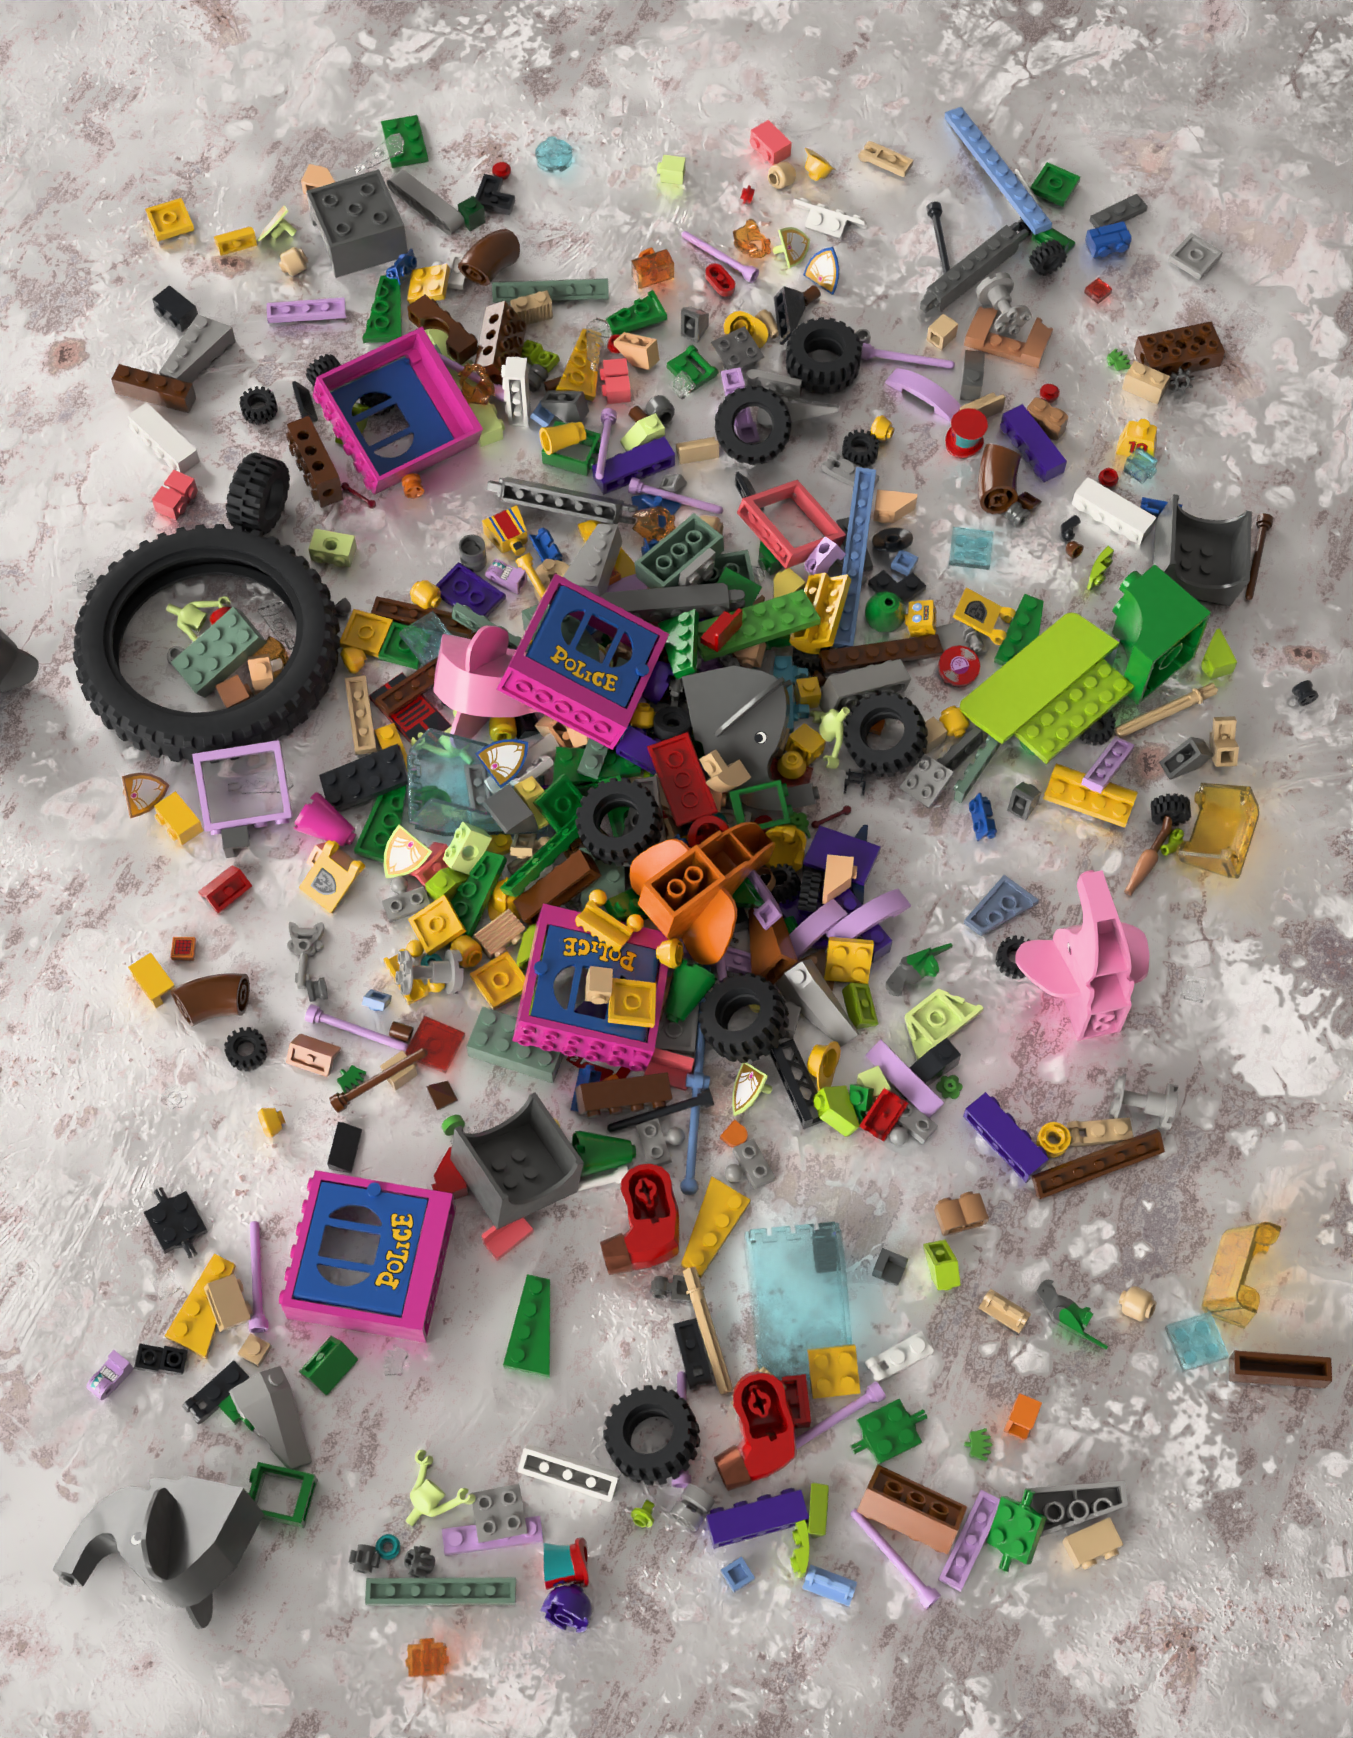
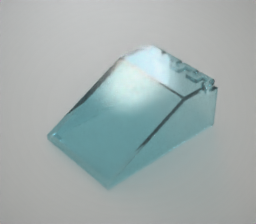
M429 728L409 749L410 754L407 755L408 807H410L408 808L409 824L415 825V829L441 836H454L463 821L484 829L489 835L545 834L547 832V826L537 830V832L505 834L489 812L470 808L464 765L482 764L475 753L489 744ZM544 775L535 778L539 785H545Z
M835 1221L818 1223L819 1231H815L813 1223L795 1225V1233L792 1234L790 1226L772 1227V1236H767V1228L751 1229L745 1232L743 1247L757 1366L759 1369L763 1366L766 1367L779 1380H782L784 1376L806 1374V1379H810L807 1349L852 1344L844 1248L839 1223H835Z

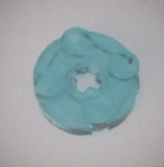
M554 136L548 137L535 150L538 167L550 173H554L553 170L560 169V172L566 170L572 163V147Z

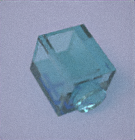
M1138 447L1126 459L1123 471L1143 484L1147 479H1152L1156 474L1158 460Z

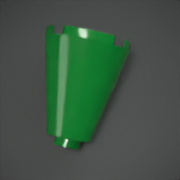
M892 592L876 593L866 604V621L871 628L878 632H893L905 620V604L898 595Z
M682 959L681 965L673 971L663 1011L667 1014L665 1018L676 1024L679 1021H685L718 980L714 978V974L699 965H686L688 961Z
M575 1131L576 1133L572 1135L571 1145L584 1162L580 1177L630 1164L632 1159L636 1158V1147L632 1145L630 1140L585 1131Z

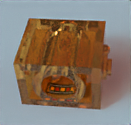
M434 1638L419 1639V1644L408 1645V1657L405 1660V1664L408 1667L409 1677L447 1675L449 1656L446 1654V1643H434Z

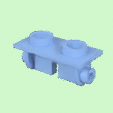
M810 1564L802 1589L850 1606L857 1582Z

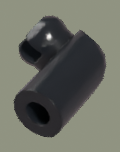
M1077 515L1072 516L1061 524L1060 530L1063 540L1071 541L1075 537L1073 528L1081 522Z

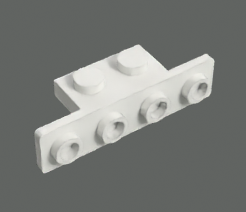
M794 199L793 203L796 207L810 211L805 224L806 229L841 239L847 223L867 228V223L861 216L853 215V217H850L842 210L836 209L834 212L828 210L829 207L823 204L815 206L810 204L811 201L807 199Z
M548 733L528 748L523 767L518 775L508 783L511 787H514L515 784L530 776L536 778L550 771L549 768L555 764L552 757L556 755V747H560L551 733ZM491 775L485 779V783L492 795L501 790Z

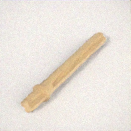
M1214 683L1199 689L1194 688L1192 692L1117 726L1115 734L1117 737L1123 738L1194 704H1202L1203 700L1216 695L1218 689Z
M696 1267L687 1268L682 1271L688 1288L686 1293L690 1295L719 1393L726 1394L733 1391V1387L703 1292L705 1287L701 1285Z

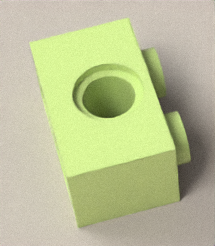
M315 529L309 545L311 560L317 563H330L339 567H351L357 548L355 536Z
M462 821L454 834L450 846L445 850L443 860L451 869L470 875V871L485 853L492 837L484 829Z

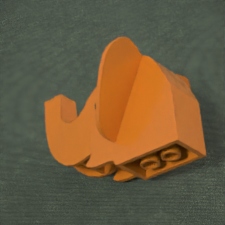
M755 822L740 823L724 832L719 830L691 849L678 839H669L658 843L638 855L630 866L631 886L635 893L640 896L638 905L667 939L677 938L679 940L682 938L687 951L695 962L704 965L715 964L725 955L735 928L737 907L732 894L753 869L757 871L770 861L775 849V843Z

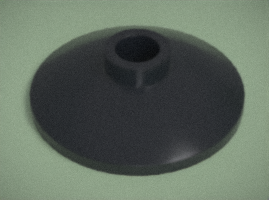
M903 528L884 529L876 533L872 538V544L877 550L892 553L906 549L913 542L912 533Z

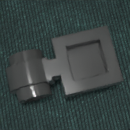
M673 1275L672 1283H669L668 1278L663 1276H655L654 1280L651 1281L650 1291L653 1293V1297L666 1298L667 1294L671 1292V1301L692 1303L690 1295L686 1293L688 1288L684 1276Z

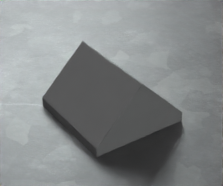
M510 784L482 803L505 834L537 832L539 829L534 814Z

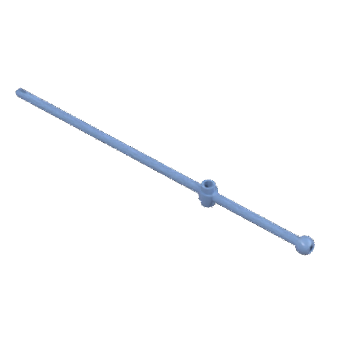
M702 964V968L711 972L710 965ZM703 998V999L700 1001V1003H699V1008H700L701 1003H702V1002H705V1000H706L705 998ZM699 1021L697 1026L694 1073H687L685 1087H692V1098L701 1093L700 1090L709 1088L710 1076H706L703 1073L705 1036L700 1030ZM700 1105L691 1108L686 1176L680 1184L681 1191L685 1195H694L698 1191V1183L695 1180Z

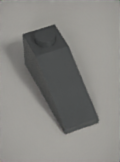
M965 350L960 399L974 401L980 398L985 352Z

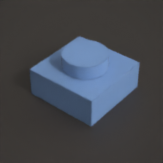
M539 402L530 418L541 426L548 427L555 415L541 406Z
M901 550L891 563V569L908 576L916 566L919 557Z
M371 989L363 997L362 1005L368 1006L373 1011H384L390 1004L392 995Z
M742 1557L720 1571L733 1593L755 1580Z

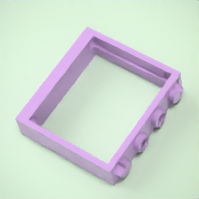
M281 741L192 754L206 832L211 831V835L221 834V829L253 824L254 828L266 827L267 822L272 821L279 825L289 823L288 819L293 818ZM274 751L284 812L211 824L202 763Z

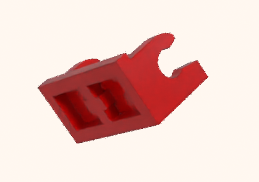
M884 1088L859 1127L885 1142L909 1103L892 1091Z
M806 1374L782 1377L780 1381L787 1387L785 1394L793 1414L795 1429L809 1428L811 1416Z

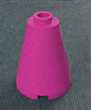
M315 792L310 797L314 801L305 804L295 821L296 826H294V829L325 841H336L343 847L346 844L351 845L357 836L354 833L355 828L321 794Z

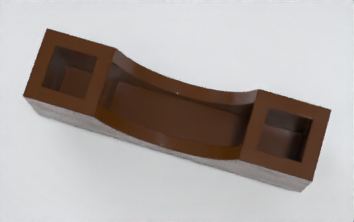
M424 294L407 306L409 320L418 328L423 327L424 330L438 329L449 336L446 340L447 354L458 364L462 365L477 354V338L472 333L469 334L460 322H456L448 311L442 310L434 299H430Z

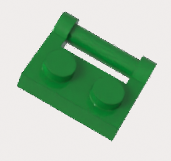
M690 345L686 351L667 362V369L690 392L715 378L719 372L715 366H711L698 353V349L694 345ZM693 358L706 373L702 374L689 359Z

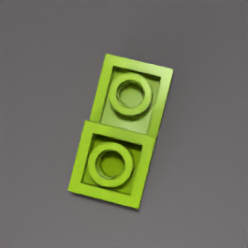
M530 340L524 342L521 358H527L528 364L541 365L549 373L560 362L559 356L545 351L542 344Z
M1109 546L1101 552L1092 567L1087 585L1088 590L1095 586H1100L1106 578L1104 575L1106 569L1113 562L1112 556L1114 550Z
M805 1520L796 1522L795 1530L792 1531L795 1545H800V1548L793 1550V1557L790 1558L793 1572H798L799 1578L805 1577L809 1560V1535Z

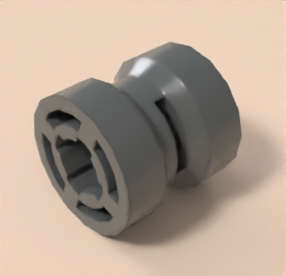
M534 364L529 369V391L537 392L541 387V383L545 382L549 376L548 372L541 365Z

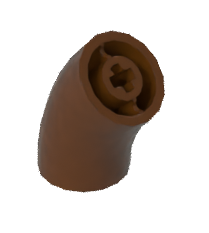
M500 229L486 235L477 241L463 256L458 264L460 272L476 284L482 286L490 285L502 269L513 265L518 260L520 244L517 236L508 229Z
M986 444L982 455L978 476V496L981 508L985 512L1001 514L1007 512L1009 507L1018 500L1017 473L1022 456L1009 448L995 444Z
M216 974L184 983L170 992L179 1011L189 1025L193 1027L203 1021L216 1017L242 1016L246 1011L249 1001L250 982L247 974Z

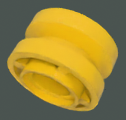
M1049 1122L1040 1129L1036 1138V1146H1041L1046 1151L1048 1158H1058L1066 1152L1070 1144V1132L1061 1123ZM1053 1136L1057 1138L1059 1143L1052 1144L1048 1137Z

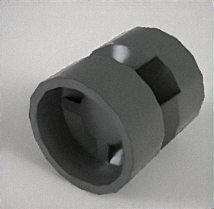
M478 535L464 536L459 542L461 564L472 572H479L487 564L485 542Z

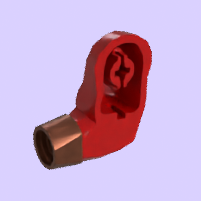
M654 1164L637 1165L630 1169L621 1179L620 1187L628 1207L630 1229L624 1235L619 1233L600 1242L609 1275L650 1268L670 1260L679 1253V1209L673 1193L670 1175L661 1166Z
M759 1371L750 1372L741 1377L734 1387L733 1406L739 1416V1427L743 1439L737 1446L733 1445L714 1457L719 1475L728 1491L771 1476L786 1467L797 1456L793 1414L786 1399L783 1384L774 1375Z

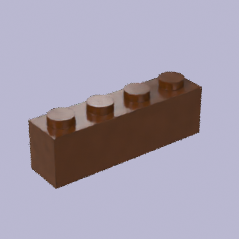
M119 364L111 378L116 394L189 413L196 400L192 383Z
M579 849L572 853L563 863L554 867L549 874L539 879L535 885L524 891L513 902L523 922L529 925L537 924L543 904L556 907L565 905L602 875L592 856Z
M668 1072L585 1083L575 1088L579 1115H587V1118L599 1117L604 1112H609V1115L623 1113L625 1109H631V1112L645 1110L644 1107L647 1106L658 1109L665 1107L673 1099Z
M1234 1350L1229 1357V1382L1326 1388L1332 1382L1331 1357Z

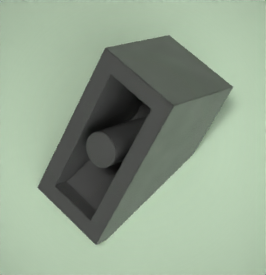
M692 306L684 307L681 310V336L698 343L709 326V314Z
M548 390L540 402L541 406L563 422H583L589 413L583 391Z
M1190 737L1159 763L1167 777L1172 780L1198 769L1210 760L1213 754L1203 739Z
M1020 783L1012 791L1007 811L1026 821L1038 804L1042 792L1031 784Z

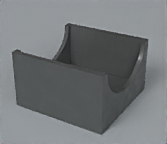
M379 169L306 191L313 226L317 225L321 232L335 278L397 260L401 254L408 252L403 221Z
M1173 494L1156 519L1153 565L1158 566L1195 599L1231 606L1250 581L1252 512L1246 510L1240 516L1226 520L1202 519L1190 515L1181 509L1178 504L1179 495Z
M536 1092L529 1095L528 1100L517 1113L489 1130L469 1134L463 1132L461 1125L454 1129L450 1159L497 1230L577 1192L584 1162Z

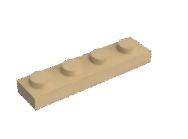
M366 675L345 678L355 754L377 752Z

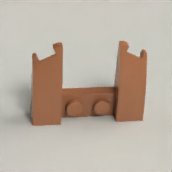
M979 307L966 334L964 346L1039 368L1053 328L1045 326L1042 323V319L1037 317L1028 339L1024 343L991 333L990 331L999 310H995L994 307Z

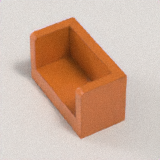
M1019 1393L1003 1431L1026 1440L1029 1431L1034 1426L1042 1402Z

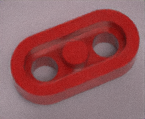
M713 263L706 267L705 278L719 295L727 297L735 292V281L722 265Z

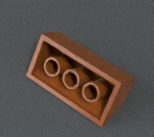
M877 1464L857 1512L863 1514L868 1519L886 1525L891 1530L907 1535L914 1541H920L937 1552H943L948 1555L968 1506Z

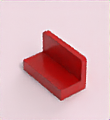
M738 608L733 615L724 611L700 637V643L719 652L742 626L743 610Z
M230 866L199 890L198 893L207 899L215 912L219 913L251 888L252 884L241 869Z

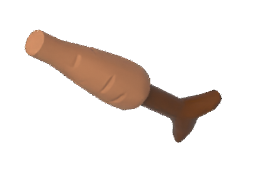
M1165 816L1161 831L1150 849L1143 851L1139 857L1129 884L1124 890L1127 895L1132 896L1135 889L1156 865L1161 846L1168 835L1176 828L1172 824L1171 817Z

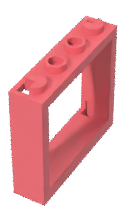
M798 479L743 498L737 514L785 569L806 562L823 538L794 548L760 508L791 497L825 537L835 542L839 547H841L846 537L845 532Z

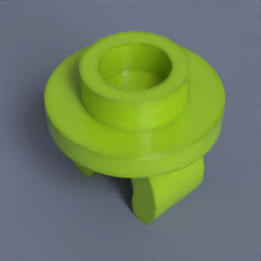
M646 1500L642 1508H634L631 1512L633 1522L641 1528L651 1527L654 1523V1518L651 1514L655 1504Z

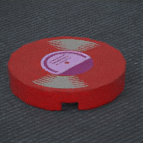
M961 645L952 646L941 655L938 671L946 683L955 687H965L973 683L978 676L980 661L976 653L970 648Z

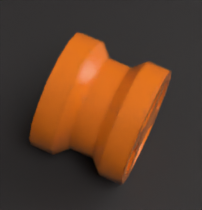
M411 473L402 478L401 482L407 498L414 499L423 495L424 488L421 485L422 480L419 474Z

